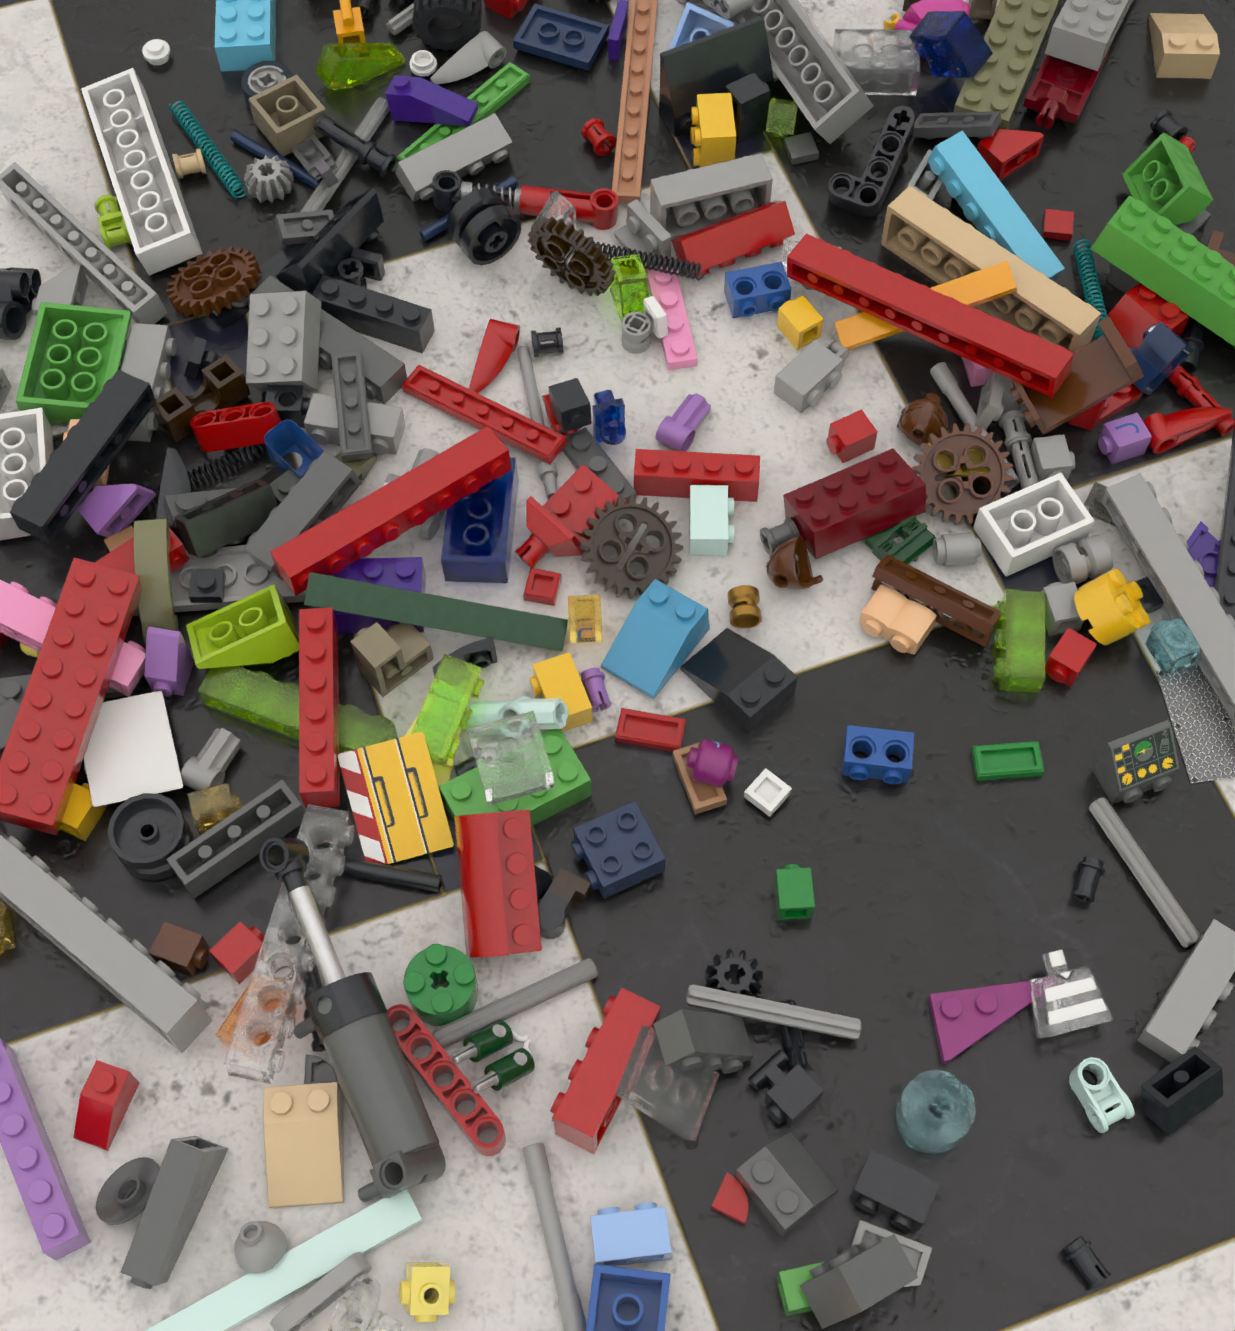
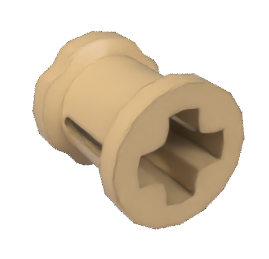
M200 148L190 154L180 156L177 153L172 154L179 179H183L184 175L201 172L202 175L207 174Z

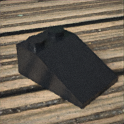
M729 628L722 631L680 666V670L747 734L795 694L798 678L775 655Z

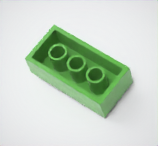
M551 729L439 786L442 802L454 824L455 816L529 809L532 827L592 796L591 779L561 729Z

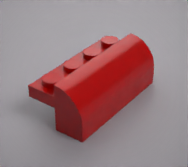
M529 809L455 816L466 956L472 958L495 957L542 951Z

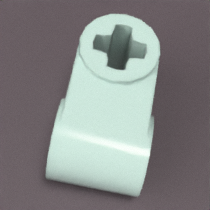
M1090 1057L1083 1060L1072 1070L1069 1076L1071 1089L1084 1107L1089 1121L1098 1132H1107L1108 1126L1122 1118L1130 1119L1134 1117L1135 1112L1130 1099L1120 1088L1104 1061ZM1083 1070H1089L1095 1075L1097 1079L1096 1085H1090L1084 1080L1082 1076ZM1110 1108H1114L1112 1111L1108 1113L1105 1112Z

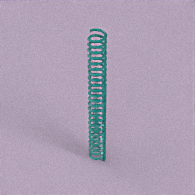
M177 101L172 107L169 103L168 108L197 149H201L203 157H205V160L213 168L234 198L245 196L246 192L241 196H236L244 190L245 185L221 152L218 151L216 145L210 140L208 134L205 133V130L197 122V119H195L185 103ZM181 103L175 108V110H173L176 104ZM242 185V189L239 192H234L235 190H238Z
M1081 239L1073 246L1085 301L1093 305L1096 310H1099L1101 313L1099 319L1101 320L1098 322L1107 318L1092 250L1090 249V241ZM1082 241H1086V242H1087V243L1080 244V245H1078V246L1076 247V245H1077L1079 242H1082ZM1086 245V248L1078 250L1079 247ZM1098 323L1096 326L1098 328L1095 329L1093 335L1094 340L1104 335Z

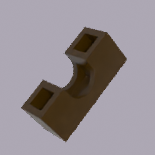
M227 354L201 370L204 380L201 387L195 393L184 396L177 387H174L156 399L152 409L157 421L175 443L193 433L190 420L195 415L205 411L232 407L251 395L248 384H246L244 372Z

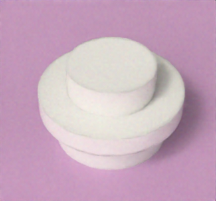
M153 39L143 46V56L152 65H162L169 59L170 47L164 40Z
M419 50L412 55L409 64L413 74L429 76L436 71L437 61L431 52Z

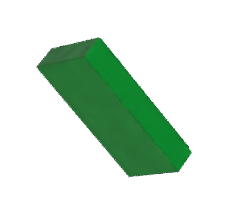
M1039 741L973 746L971 749L976 781L1043 776L1045 772Z

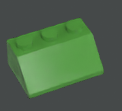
M1164 132L1122 174L1132 197L1144 202L1149 209L1158 215L1168 218L1173 225L1192 221L1213 201L1187 146Z

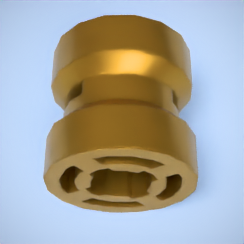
M741 585L728 591V604L732 607V610L729 612L730 624L740 629L759 625L762 622L761 610L757 607V604L760 602L759 590L754 586Z

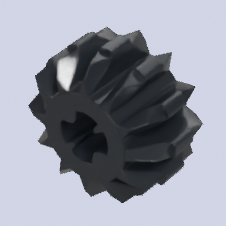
M729 948L726 950V959L716 954L713 956L714 965L706 966L705 974L709 977L704 980V987L754 997V994L762 993L763 986L759 981L763 980L764 972L755 970L758 966L756 958L745 961V950L739 953V957H734L733 951ZM729 975H736V980L740 978L739 984H731L732 980H728Z

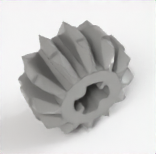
M267 155L262 160L254 158V164H248L244 174V181L252 198L257 197L260 203L269 200L272 204L274 199L283 200L284 194L291 193V186L294 181L293 174L287 162L281 161L277 155L272 159H269Z

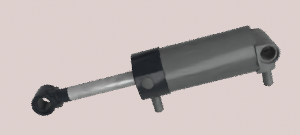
M270 838L263 843L260 849L261 865L269 873H275L278 882H284L326 985L308 996L305 1000L311 1017L294 1026L293 1033L297 1038L302 1039L315 1030L317 1031L321 1044L325 1046L373 1166V1169L369 1170L373 1182L358 1190V1197L362 1202H367L380 1194L385 1198H391L409 1187L437 1180L445 1171V1157L389 1021L388 1011L372 972L345 976L304 876L310 855L306 843L298 838Z

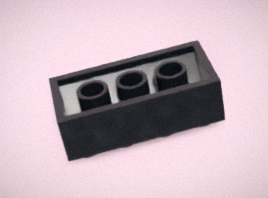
M374 188L349 200L276 275L278 280L295 292L307 291L312 295L323 275L337 278L339 276L338 264L342 260L351 258L354 248L359 249L364 242L368 244L380 233L377 228L384 222L378 195Z

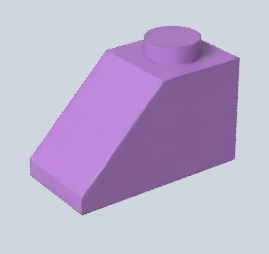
M136 484L96 486L93 491L87 494L77 510L97 534L110 537L126 529L156 494L154 491Z
M148 627L146 634L145 678L151 690L154 692L162 691L163 696L166 697L172 694L183 696L194 660L181 632Z

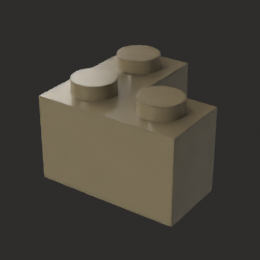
M376 622L369 628L361 629L354 639L350 641L359 672L382 697L434 659L431 644L412 624L401 622L390 626L385 631Z

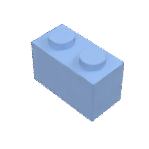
M646 1202L635 1205V1210L620 1212L619 1207H607L597 1210L598 1215L590 1216L595 1263L606 1266H622L671 1259L665 1206L657 1207L655 1202Z

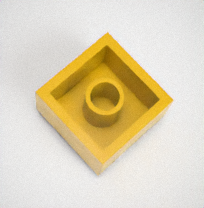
M731 93L698 94L696 107H691L692 125L696 124L695 127L690 129L691 144L697 147L693 148V165L701 168L719 162L735 160L736 130Z

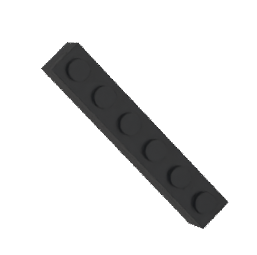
M117 370L114 376L106 381L103 390L95 401L87 406L85 414L79 422L71 427L63 443L51 453L47 464L40 473L33 477L31 485L24 494L14 502L10 514L18 529L51 544L156 403L150 383L120 370Z

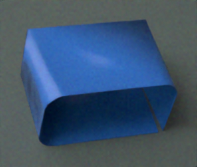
M292 420L280 422L264 436V442L271 463L276 467L291 469L300 479L308 471L312 461L319 458L324 452V449ZM290 452L300 454L302 457L301 466L294 470L282 459L285 454Z

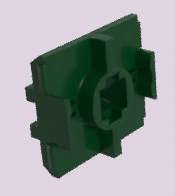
M916 515L895 526L863 539V541L873 550L872 553L880 561L888 554L909 565L912 561L916 562L919 556L933 545V539L936 537L927 529L928 526L925 523L921 524L916 519ZM900 536L904 541L897 544L893 539Z

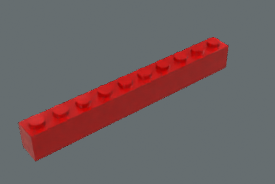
M805 234L787 256L788 278L1046 396L1053 398L1071 372L1074 353L1063 346L1055 345L1033 333L1026 332L1006 321L999 320L979 309L963 304L953 297L943 295L926 285L916 283L899 273L889 271L874 262L867 261L847 250L833 246L822 239Z

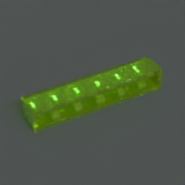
M242 665L210 668L198 689L204 706L299 741V685L292 682L281 683L265 672L257 671V673L246 670ZM339 704V754L398 738L395 725L388 718L381 715H376L375 717L367 715L360 708L351 704H346L345 706Z

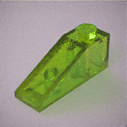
M393 43L324 44L315 72L329 89L353 88L403 65L406 59Z

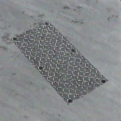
M1200 666L1156 671L1190 783L1235 777V731L1229 715Z

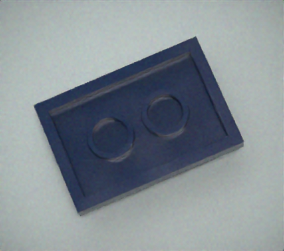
M534 3L513 40V47L520 51L589 71L609 35V25Z

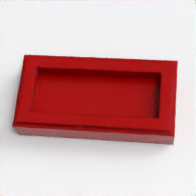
M621 708L615 742L672 752L681 748L686 719Z

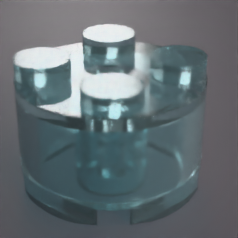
M943 1070L922 1072L911 1080L904 1089L896 1107V1122L905 1142L911 1148L930 1154L944 1153L959 1145L970 1130L976 1115L973 1094L967 1085H964L950 1072ZM931 1106L935 1107L937 1113H942L940 1118L935 1117L934 1113L928 1111Z

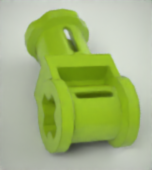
M109 194L99 197L94 203L96 212L100 214V217L97 218L104 245L111 251L113 247L130 243V245H133L122 211H120L117 197ZM106 203L109 205V210L106 208Z

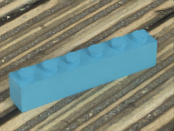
M963 130L936 145L927 162L931 171L938 175L946 186L948 194L955 198L963 209L965 217L972 221L980 233L989 239H993L998 245L1013 255H1017L1022 261L1037 271H1041L1046 277L1055 282L1065 269Z

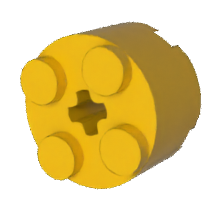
M1114 568L1082 585L1074 593L1075 606L1081 620H1089L1093 628L1088 631L1102 645L1107 646L1150 624L1149 616L1139 600L1143 598L1142 590L1135 581L1128 582L1118 568Z

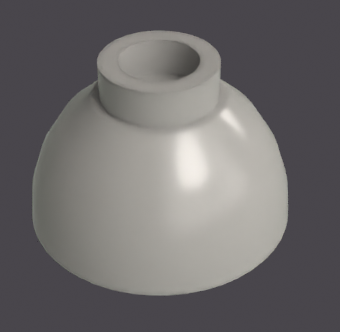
M251 1221L246 1223L241 1228L235 1241V1257L239 1266L249 1273H262L273 1268L285 1254L287 1248L286 1236L277 1225L268 1221Z

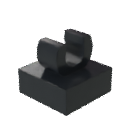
M195 336L184 377L196 380L199 369L202 370L218 360L219 355L211 351L204 352L207 340Z

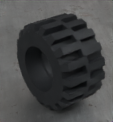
M414 0L412 28L415 30L416 37L422 38L421 42L423 44L431 45V48L435 50L442 49V52H448V50H453V52L459 51L460 48L480 33L482 0Z

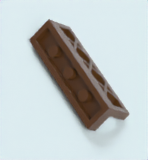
M888 554L876 566L872 575L875 578L871 587L872 590L876 591L880 585H885L882 582L894 587V590L900 592L908 600L918 602L932 610L937 615L935 622L984 647L988 644L1003 613Z

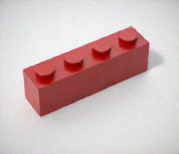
M772 201L671 241L679 263L684 259L685 262L689 260L690 264L693 261L695 264H701V270L698 277H701L702 273L705 275L710 273L709 268L718 265L719 268L734 264L736 257L744 255L745 258L758 255L761 253L760 248L770 245V248L781 246L787 243L786 238L795 235L786 201Z
M636 449L634 489L636 495L690 498V485H728V498H734V501L757 502L760 455Z

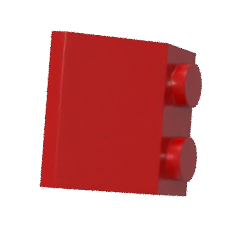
M1141 283L1125 293L1107 315V317L1111 318L1129 349L1132 347L1137 349L1144 342L1143 334L1152 325H1157L1160 321L1168 325L1181 337L1190 317L1181 311L1177 305L1169 303Z

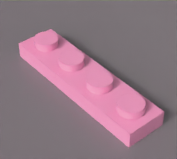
M646 269L650 296L655 297L667 315L668 336L661 338V343L668 370L697 366V354L678 276L675 274L671 275L670 273L665 274L664 271L660 273L659 270Z

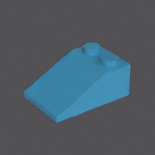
M654 579L633 606L603 660L601 668L655 699L710 630L708 608Z

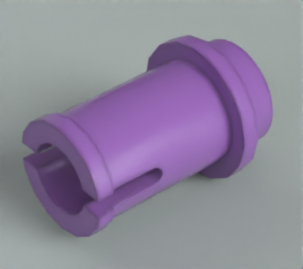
M590 668L581 673V681L586 689L592 711L598 712V706H600L601 711L609 708L612 703L609 700L603 681L605 674L600 672L599 668Z

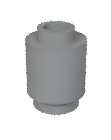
M973 532L943 534L940 538L933 539V557L936 564L942 563L943 566L975 564L976 557L981 556V541L979 538H975Z

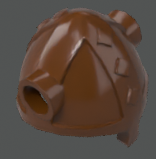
M928 393L923 399L910 402L902 409L897 427L913 443L919 446L922 443L928 444V436L931 433L940 438L939 429L941 427H944L946 430L948 429L949 423L947 415L940 405V397L934 393ZM915 430L921 431L923 434H918Z
M801 535L778 545L776 550L770 554L769 562L766 565L767 576L777 587L807 589L823 581L821 575L813 577L807 547Z

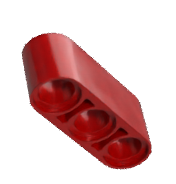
M260 402L201 412L190 420V425L200 449L203 452H214L264 444L265 434L278 425L281 420L273 402Z

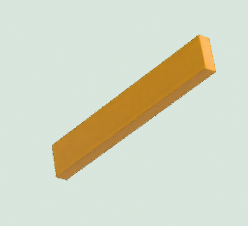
M1008 260L930 288L943 295L953 297L970 307L1017 292ZM865 312L834 322L840 344L849 350L904 331Z

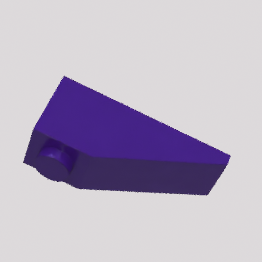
M394 75L385 92L393 121L470 126L479 108L478 103L421 77Z

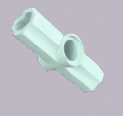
M521 696L514 700L473 702L470 705V711L467 716L469 726H472L475 731H504L507 734H515L521 730L561 729L566 726L569 714L567 704L561 698L531 699L528 696Z

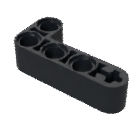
M897 106L892 109L861 178L842 172L836 173L831 177L828 188L829 199L833 206L866 218L874 217L878 214L914 133L915 116L911 108ZM901 125L899 134L897 133V126ZM889 146L897 148L896 151L891 153L886 152L884 149ZM878 171L884 172L886 174L882 178H876L873 176V174ZM839 187H845L848 189V191L843 194L835 192V190ZM864 197L875 199L872 203H864L861 200Z

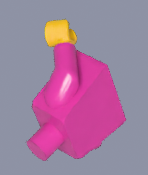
M921 0L909 7L902 17L903 19H900L899 15L894 13L891 15V21L884 20V32L888 35L899 33L907 36L923 46L928 52L943 47L948 58L951 59L963 52L958 39L968 29L970 6L963 0ZM938 16L939 20L935 26L926 30L925 27L929 21ZM946 16L950 17L949 21H947V19L942 20L943 24L938 26V28H940L941 26L944 27H942L939 30H935V27L939 24L942 18ZM934 19L928 25V28H930L936 22L937 19Z

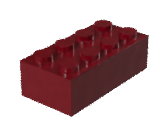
M894 448L783 495L785 519L791 518L795 522L799 535L803 537L808 551L815 559H819L895 526L909 517L918 516L926 512V484Z

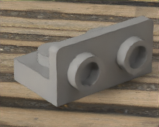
M637 199L627 204V224L615 230V238L626 250L629 248L632 251L636 249L637 252L641 250L642 254L645 251L647 254L651 252L653 256L657 254L658 257L662 255L663 259L665 256H668L670 259L671 235Z

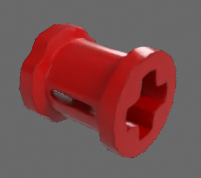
M592 118L584 124L581 135L585 140H589L592 143L593 150L597 155L604 156L614 149L617 139L612 133L606 131L604 123L600 118Z

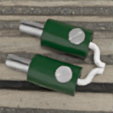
M499 1020L466 1037L463 1042V1048L451 1053L450 1060L454 1065H458L467 1059L479 1062L511 1045L513 1037L518 1041L524 1042L523 1048H519L487 1065L484 1070L485 1075L471 1083V1088L476 1094L489 1087L499 1091L534 1071L535 1064L528 1047L531 1044V1040L527 1035H518L515 1031L511 1030L506 1022Z

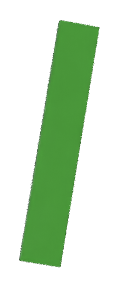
M509 62L467 98L478 103L479 106L471 125L489 117L530 83V75ZM435 124L397 156V164L469 126Z

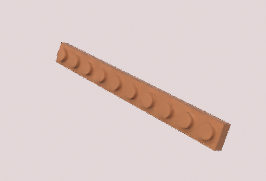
M630 0L612 191L617 194L619 203L629 204L636 199L640 202L658 0Z

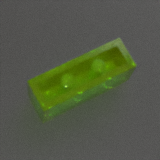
M1006 589L1002 601H997L996 609L1003 613L999 619L1000 629H997L995 634V648L1000 649V658L995 660L994 676L999 677V690L1039 693L1045 680V592Z
M447 654L443 655L411 734L424 733L431 762L443 767L447 758L454 759L461 742L456 739L460 727L467 728L473 710L468 709L472 697L479 698L485 680L480 679L481 667Z

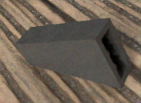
M198 1136L170 1140L120 1272L132 1277L131 1283L142 1288L152 1289L153 1286L168 1282L228 1148Z

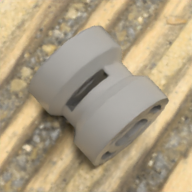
M631 312L622 320V346L630 353H642L650 347L651 320L646 314Z

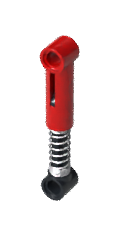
M440 171L432 179L433 204L441 211L450 212L455 204L465 195L474 190L488 188V185L480 187V183H478L477 186H472V182H464L454 171ZM495 185L493 188H488L494 190L506 206H510L511 210H519V214L548 218L552 216L557 219L590 222L593 227L600 230L610 229L617 222L619 199L617 194L610 189L602 188L595 190L593 193L528 185H522L521 189L516 188L515 191L511 190V187L505 190L503 186H501V189H496Z

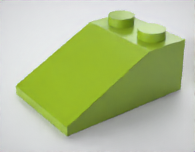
M275 584L186 625L195 664L198 669L274 663L299 651V636L291 611Z

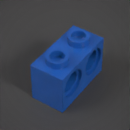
M782 262L725 272L724 293L732 318L750 317L758 313L778 311L791 298L792 289Z
M847 725L843 744L841 775L849 776L854 780L872 778L883 780L888 784L908 783L913 763L914 733ZM856 751L864 752L868 757L861 759L856 757L853 753ZM895 755L901 759V762H892L887 756Z

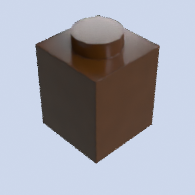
M164 921L149 950V955L156 962L161 960L171 970L194 978L198 968L202 969L208 960L209 945L202 935Z

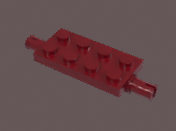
M1110 47L1098 71L1046 55L1023 104V107L1039 112L1035 119L1037 126L1041 127L1043 122L1047 121L1044 129H1049L1052 127L1055 118L1074 124L1077 123L1108 57Z

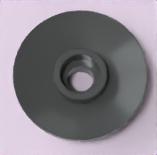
M141 1157L119 1167L107 1179L98 1194L96 1201L98 1217L108 1225H119L138 1216L145 1209L160 1166L151 1158Z

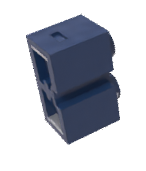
M1161 321L1145 331L1143 334L1144 342L1137 349L1135 347L1130 348L1144 374L1143 378L1133 384L1148 395H1151L1194 351L1168 325Z

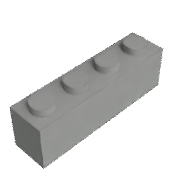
M494 113L398 162L395 174L412 202L419 199L424 201L433 197L432 179L436 173L450 170L457 173L460 178L467 174L471 176L476 175L485 168V165L491 162L496 164L506 159L513 142Z
M133 323L120 370L150 383L155 399L165 394V380H169L171 375V356H175L177 350L176 339L172 338L168 325ZM152 408L128 440L151 441L153 430H157L159 424Z
M1215 919L1212 920L1202 933L1137 1039L1138 1042L1171 1063L1193 1047H1198L1200 1041L1195 1038L1200 1028L1205 1031L1209 1028L1217 1015V1012L1212 1010L1217 1000L1224 1002L1234 987V984L1229 982L1235 972V931Z

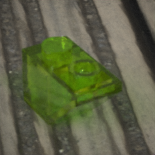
M639 254L610 259V262L614 265L612 270L616 273L613 276L615 280L609 286L621 323L623 318L631 312L644 313L643 302L644 299L649 297L648 279Z

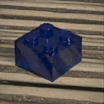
M965 11L927 12L909 35V38L915 45L916 52L925 59L929 65L930 72L939 78H974L993 54Z

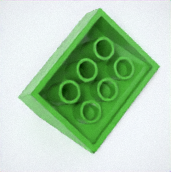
M40 302L16 397L19 411L43 408L49 423L52 425L69 422L70 419H81L85 414L87 406L94 402L103 390L106 381L111 379L117 370L120 369L132 316L131 311Z

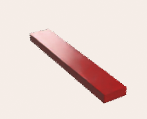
M418 365L401 385L403 392L479 430L488 426L501 441L549 465L567 444L566 436L421 365Z

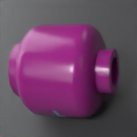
M704 739L697 748H690L686 767L692 768L691 776L694 781L714 787H722L726 781L732 782L738 763V756L734 755L733 748L730 745Z

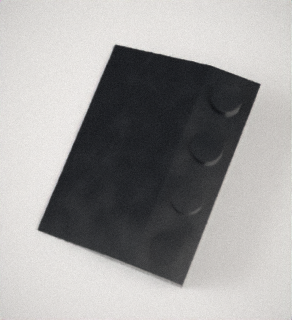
M762 16L753 18L660 53L659 115L674 137L688 133L691 127L696 126V124L692 125L691 107H696L698 94L725 93L726 85L749 74L755 73L761 81L768 85L770 90L769 101L772 100L774 78L764 18Z

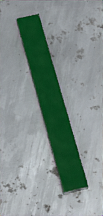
M313 572L309 573L304 605L313 607H332L335 611L485 638L493 637L496 640L556 651H563L568 624L567 619Z

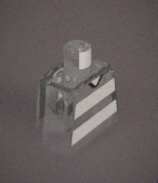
M1063 949L1042 955L1048 976L1030 980L1037 1039L1113 1020L1100 989L1087 966L1069 970Z

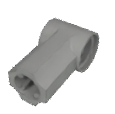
M216 728L199 755L191 757L182 768L180 774L183 785L210 798L216 795L223 784L226 768L242 746L241 740L223 728Z

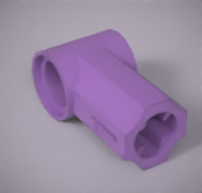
M697 393L689 394L672 417L666 416L657 429L656 440L676 451H687L694 440L696 430L710 413L711 405L707 403L703 396Z

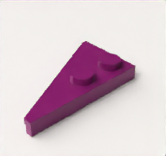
M1052 978L930 994L928 1001L942 1065L951 1062L964 1050L978 1043L985 1035L993 1032L1030 1003L1032 1004L1046 993L1045 989L1053 985Z

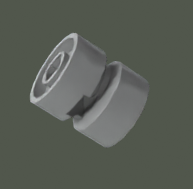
M1098 534L1081 539L1077 544L1072 542L1056 547L1052 553L1055 572L1063 584L1071 582L1078 584L1086 581L1087 577L1091 579L1099 577L1113 568L1109 546L1103 537Z

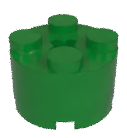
M432 944L415 955L408 964L403 984L410 1006L419 1019L432 1026H442L472 1012L477 1003L478 984L474 967L463 952L454 947ZM445 982L448 984L446 988H444L443 986H439L437 989L435 988L437 984H443Z

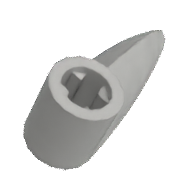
M482 31L442 65L430 80L436 85L471 76L487 66L489 68H496L505 59L507 50L488 31Z

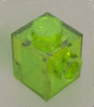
M770 98L766 132H771L772 136L782 138L788 137V134L794 135L798 106L795 101Z

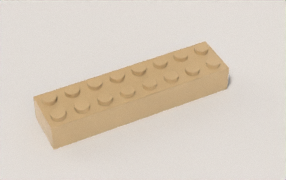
M911 186L905 189L888 205L881 245L938 284L946 283L1008 260L1017 292L985 302L973 308L979 309L990 316L995 315L999 320L1006 321L1017 328L1033 333L1055 345L1063 346L1073 353L1091 343L1101 315L1092 305L1085 303L1070 293L1068 289L1061 287L1046 277L1044 273L1037 271L1022 261L1020 257L1013 255L998 245L996 241L989 239L972 225L965 223L948 209L941 207L924 193L917 191Z

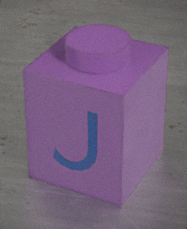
M1137 412L1104 423L1098 438V446L1102 454L1108 457L1111 464H1115L1144 454L1152 435Z

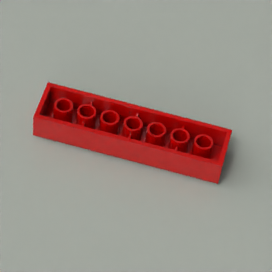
M73 558L0 760V821L53 835L58 834L142 591L140 575Z

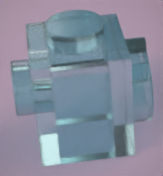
M1181 617L1172 621L1162 620L1156 623L1151 628L1145 643L1164 675L1194 664L1201 650L1191 630L1186 626Z

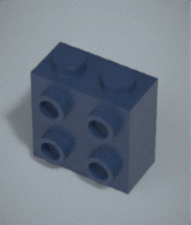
M636 801L573 828L574 841L570 844L574 855L578 861L584 860L588 871L585 872L586 878L591 883L592 890L598 889L603 899L665 871L666 858Z

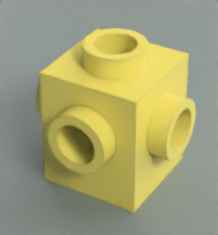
M406 1262L405 1281H400L399 1304L404 1305V1310L409 1315H414V1321L436 1322L438 1315L449 1314V1304H454L455 1281L450 1280V1266L446 1263ZM430 1288L428 1295L424 1296L425 1291Z

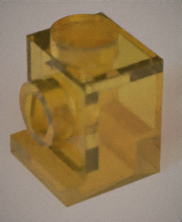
M228 783L188 794L194 825L200 836L208 828L214 827L243 807L239 793L233 794Z

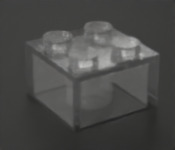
M534 710L467 729L471 752L487 806L554 788L553 771Z

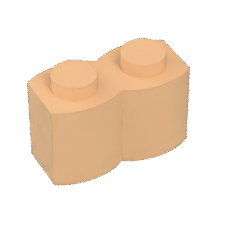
M880 585L862 610L859 624L868 635L887 639L897 651L915 655L933 629L937 615L926 606L908 600L893 588Z

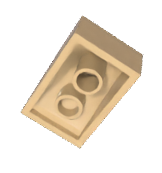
M1149 13L1148 19L1156 78L1211 79L1220 56L1217 33L1204 14Z
M338 1082L264 1087L263 1129L269 1208L344 1203L343 1092Z

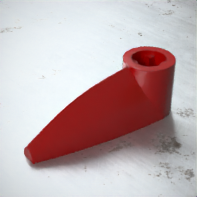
M495 319L489 320L471 378L470 390L479 393L501 372L512 351L516 350L520 336V325Z
M1200 407L1166 415L1154 413L1142 421L1152 435L1149 447L1153 453L1160 454L1232 417L1233 412L1229 408Z

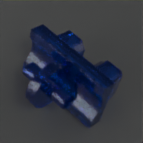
M611 390L593 394L595 405H592L593 437L598 443L602 441L609 445L622 443L626 437L625 404L623 399H614Z

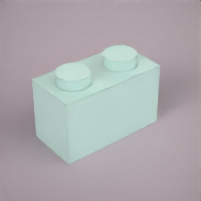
M690 485L689 555L727 556L728 543L734 544V525H728V517H734V498H728V485Z

